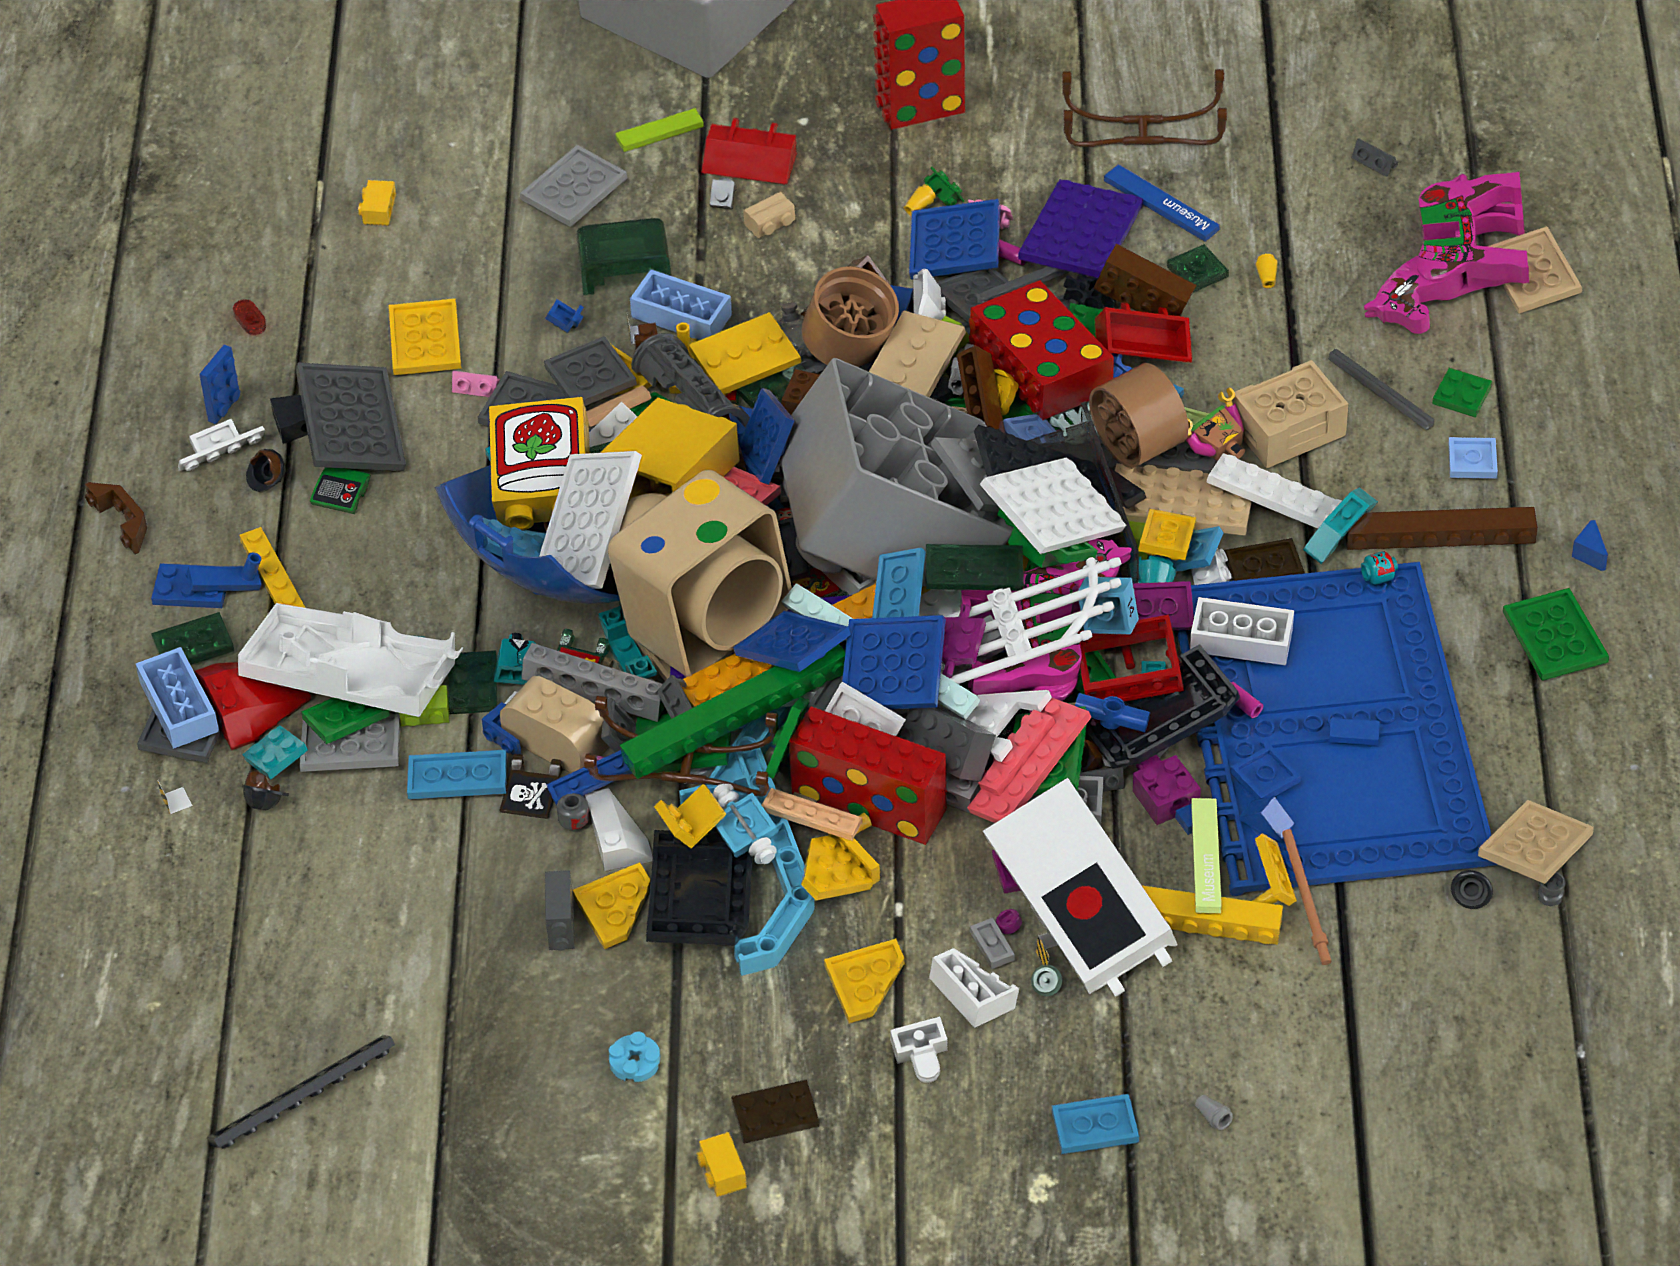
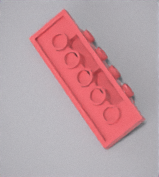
M1051 698L1041 712L1033 710L1030 715H1025L1021 720V727L1018 731L1008 736L1013 748L1002 762L995 760L993 757V764L988 770H984L982 779L978 782L981 790L967 807L969 812L996 823L1027 804L1091 719L1089 711Z

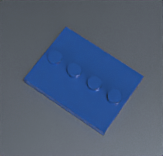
M764 388L760 390L739 445L744 462L760 482L769 484L779 458L785 453L786 441L795 420L773 393Z
M783 611L733 648L736 656L800 672L817 659L824 657L829 650L849 637L851 633L848 626Z

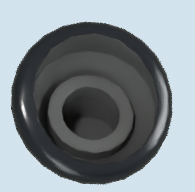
M1466 870L1458 873L1453 878L1451 893L1459 905L1468 909H1479L1491 901L1493 887L1489 879L1482 873Z

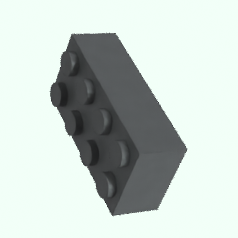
M939 704L935 708H909L900 735L902 739L945 753L947 772L959 779L981 781L996 737L990 731L967 719H963Z

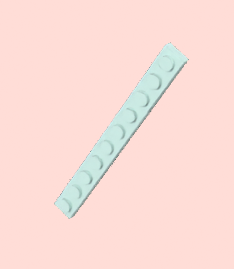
M797 583L781 601L785 607L796 614L848 626L849 619H853ZM847 638L843 640L842 643L846 644ZM940 674L938 703L966 720L980 703L979 697L943 674Z

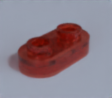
M239 300L233 305L234 317L246 333L258 335L266 330L265 317L251 300Z

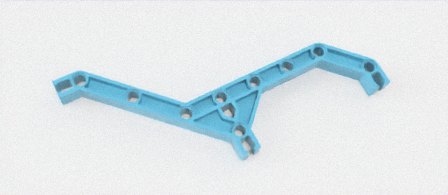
M792 706L780 707L769 712L778 714V728L786 722ZM767 714L751 721L745 726L731 746L752 744L769 737V728L766 727ZM770 744L749 751L729 753L728 765L717 766L709 778L759 790V786H756L757 771L765 772L767 769L764 754L770 747ZM768 777L769 791L771 788L776 789L772 778ZM706 784L708 789L713 794V791L717 787V785ZM700 786L680 790V805ZM733 790V792H737L739 794L738 801L749 795L740 791ZM767 794L762 797L755 796L761 805ZM771 814L768 815L779 831L769 838L771 845L777 849L772 863L785 897L759 935L741 939L734 946V957L736 963H739L741 976L777 966L815 909L814 898L801 885L805 865L788 820Z

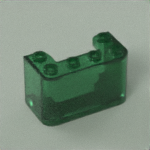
M648 218L585 225L576 232L583 296L593 295L594 288L598 284L600 286L605 285L604 277L647 273L650 270L671 276L665 225L661 219Z

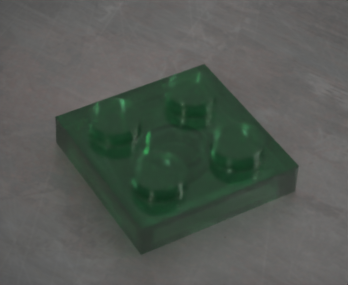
M1205 244L1167 260V268L1172 273L1196 285L1193 293L1229 277V270Z

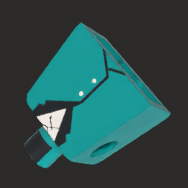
M512 633L508 639H502L497 656L494 682L524 685L527 680L522 679L523 658L531 644L536 643L523 640V636L520 633Z

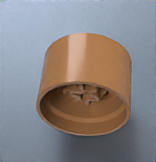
M841 267L826 273L816 285L802 322V337L805 345L818 360L828 365L832 358L840 359L856 367L875 360L897 320L899 313L897 296L892 287L882 277L863 268Z
M1143 363L1091 391L1089 406L1096 431L1107 450L1124 466L1135 468L1183 443L1187 439L1189 426L1182 400L1168 377L1156 366L1150 363Z

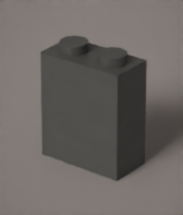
M570 870L545 872V920L549 950L562 951L574 949V900Z

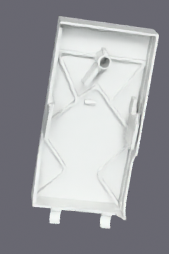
M276 603L238 654L239 676L419 717L454 666L455 659L458 658L463 648L461 647L459 651H455V632H452L451 637L447 640L411 636L395 631L391 626V622L377 620L356 612L344 611L343 614Z

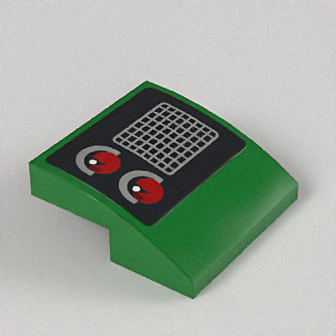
M325 467L315 485L310 503L324 508L355 514L360 497L365 495L371 475L346 468Z

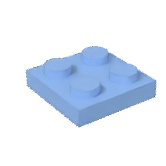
M1449 437L1450 478L1497 479L1496 438Z

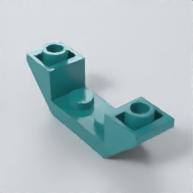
M1360 487L1351 491L1322 522L1303 550L1322 564L1336 549L1341 538L1365 512H1370L1377 505L1378 501Z
M621 606L598 613L608 647L614 659L618 662L617 664L621 671L645 679L657 675V671L648 655L643 657L634 640L630 637Z

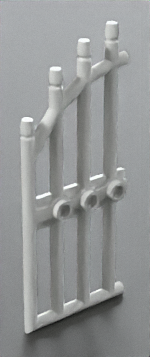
M1088 558L1086 560V568L1013 593L1009 587L995 590L992 594L987 595V602L972 606L969 618L992 610L995 620L986 622L984 633L999 629L1002 638L980 645L977 657L1004 647L1008 657L956 674L949 679L960 684L1093 637L1091 630L1082 631L1080 634L1077 633L1089 618L1100 615L1103 612H1109L1115 608L1112 601L1105 602L1102 605L1094 606L1098 594L1122 585L1120 578H1114L1109 582L1098 584V573L1120 566V558H1112L1109 561H1103L1096 564L1095 558ZM1086 577L1089 578V587L1021 611H1018L1015 604L1019 600ZM1086 599L1082 611L1026 630L1024 629L1022 620ZM960 611L946 615L944 617H958ZM1071 625L1061 639L1031 648L1028 639Z

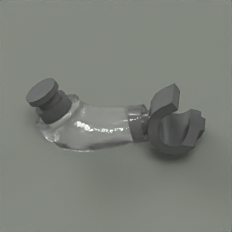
M789 302L781 305V310L784 312L782 313L783 318L779 321L780 327L801 356L800 364L806 372L815 374L823 372L827 365L818 360L808 350L803 340L802 322L804 316L800 315L798 310H795L798 308L797 303Z

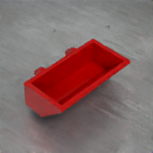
M735 117L732 120L731 126L711 124L706 138L702 173L780 184L788 183L797 155L796 135L776 132L778 125L773 122L770 125L769 131L756 128L738 127L740 120Z
M1121 303V309L1105 307L1095 318L1096 339L1110 353L1192 363L1188 317L1168 315L1167 309L1162 307L1158 308V314L1132 311L1128 303Z

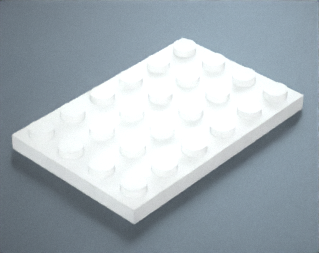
M636 451L570 454L539 557L552 555L577 580L593 589H601L610 564L608 545L612 537L620 530L642 455Z
M1068 458L986 477L980 483V486L1040 554L1122 532L1127 526L1121 519V516L1108 505L1106 499L1093 488L1091 482L1078 471L1076 465Z

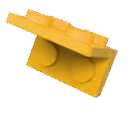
M704 784L678 808L672 803L667 805L662 800L654 806L673 835L691 849L726 816V812Z

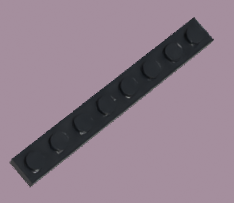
M382 1035L211 1134L207 1137L211 1146L225 1149L236 1142L235 1138L242 1134L244 1136L252 1134L258 1129L257 1125L264 1121L269 1123L280 1117L279 1113L287 1108L292 1110L302 1104L301 1100L305 1097L319 1095L324 1091L323 1087L329 1083L337 1084L346 1078L345 1074L352 1070L356 1072L365 1068L368 1065L367 1061L372 1058L379 1059L390 1052L389 1048L395 1046L391 1036Z

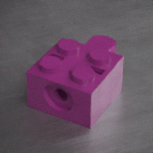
M1156 754L1140 764H1136L1138 771L1133 773L1132 792L1156 825L1175 818L1176 810L1191 804L1192 798H1200L1201 788L1177 755L1161 761Z

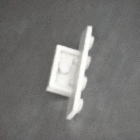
M229 419L189 436V440L196 454L179 460L178 468L180 471L185 469L191 471L197 468L199 463L206 460L207 462L217 460L221 454L226 452L229 454L234 453L247 443L249 445L256 444L262 440L265 429L261 426L239 435L232 419Z

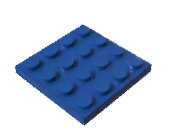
M999 199L912 211L910 278L913 279V276L918 275V272L922 269H927L932 276L998 268Z
M944 615L849 619L848 627L851 635L847 637L842 682L888 709L937 707L946 622Z

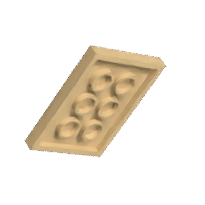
M1547 226L1487 246L1527 251L1529 283L1502 284L1519 314L1582 293L1580 282Z
M903 310L869 372L930 398L966 333L965 327Z
M1527 800L1479 847L1478 856L1545 884L1593 835L1594 827Z

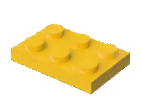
M1150 509L1138 551L1145 552L1148 555L1166 556L1172 560H1186L1196 517Z

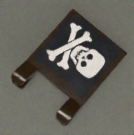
M514 754L506 785V794L503 795L500 806V813L548 819L553 798L547 788V784L559 779L563 770L561 760H551L548 775L523 771L525 765L523 755Z

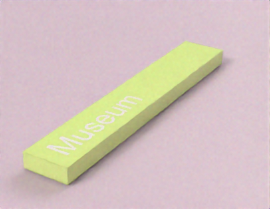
M1192 798L1196 913H1221L1217 800Z

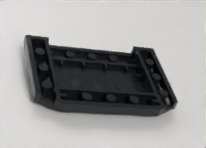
M1200 644L1179 656L1184 691L1124 701L1126 706L1151 712L1146 732L1123 726L1116 729H1107L1101 725L1100 720L1091 718L1088 721L1085 733L1094 742L1112 769L1140 764L1224 717L1240 699L1238 690Z
M654 830L646 942L735 946L749 929L752 856L749 854V850L736 858L722 836L715 832H708L691 849L676 838L670 830Z

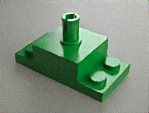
M1001 508L998 511L997 515L1003 518L1007 525L1014 527L1008 544L1029 559L1024 571L1037 567L1043 568L1078 561L1082 562L1088 558L1096 557L1098 550L1087 542L1040 554Z

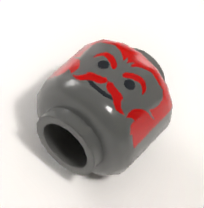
M572 793L564 795L558 800L556 806L558 822L562 827L576 830L588 823L589 808L585 797Z

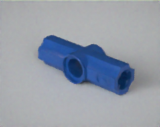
M1079 693L1075 704L1076 707L1085 706L1091 718L1100 720L1101 725L1107 729H1116L1123 726L1146 732L1151 713L1126 706L1123 700L1114 696L1103 700Z

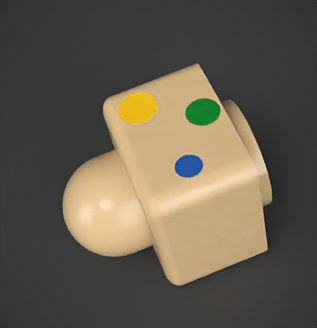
M704 470L698 473L669 496L650 493L628 500L620 530L612 537L608 545V555L627 630L632 639L686 677L692 676V674L730 656L735 652L733 648L735 645L783 611H788V608L781 601L792 589L775 511L713 470Z

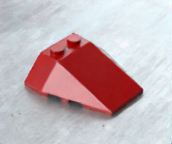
M238 662L215 663L194 671L204 692H208L222 720V733L231 750L254 743L260 738L261 734L269 728H274L277 722L285 716H290L311 700V695L308 691L239 676Z

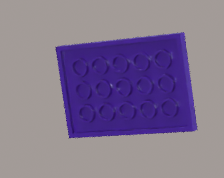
M1059 179L1020 248L1018 259L1098 278L1116 244L1121 246L1143 206V198Z

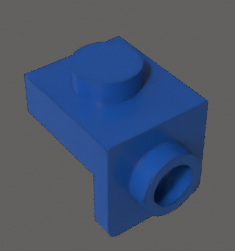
M557 299L545 319L568 333L572 326L577 328L583 318L580 313L584 307L580 305L575 311Z

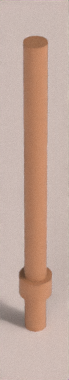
M1287 829L1282 834L1313 936L1311 939L1313 946L1318 950L1322 965H1328L1332 962L1327 948L1329 942L1326 933L1322 932L1292 830Z

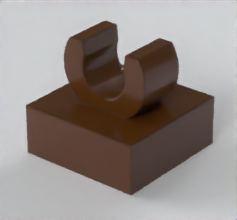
M1085 740L1081 771H1093L1096 767L1102 768L1104 765L1103 757L1092 740Z

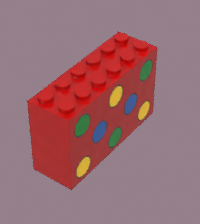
M893 0L876 4V14H873L876 30L873 31L877 44V47H874V54L877 59L874 68L878 79H875L878 95L875 96L877 107L882 109L884 122H888L891 130L965 113L964 13L958 1Z
M1041 280L970 308V344L976 345L991 354L994 370H1002L1013 377L1019 386L1017 390L1019 398L1024 400L1030 406L1032 412L1036 413L1042 420L1088 402L1091 391L1094 388L1113 379V355Z
M812 706L789 740L792 795L796 792L817 800L819 804L856 816L865 813L871 821V826L924 845L929 841L947 810L945 753Z

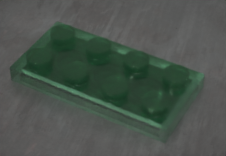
M926 544V589L998 590L1010 587L1011 591H1019L1024 588L1023 545Z

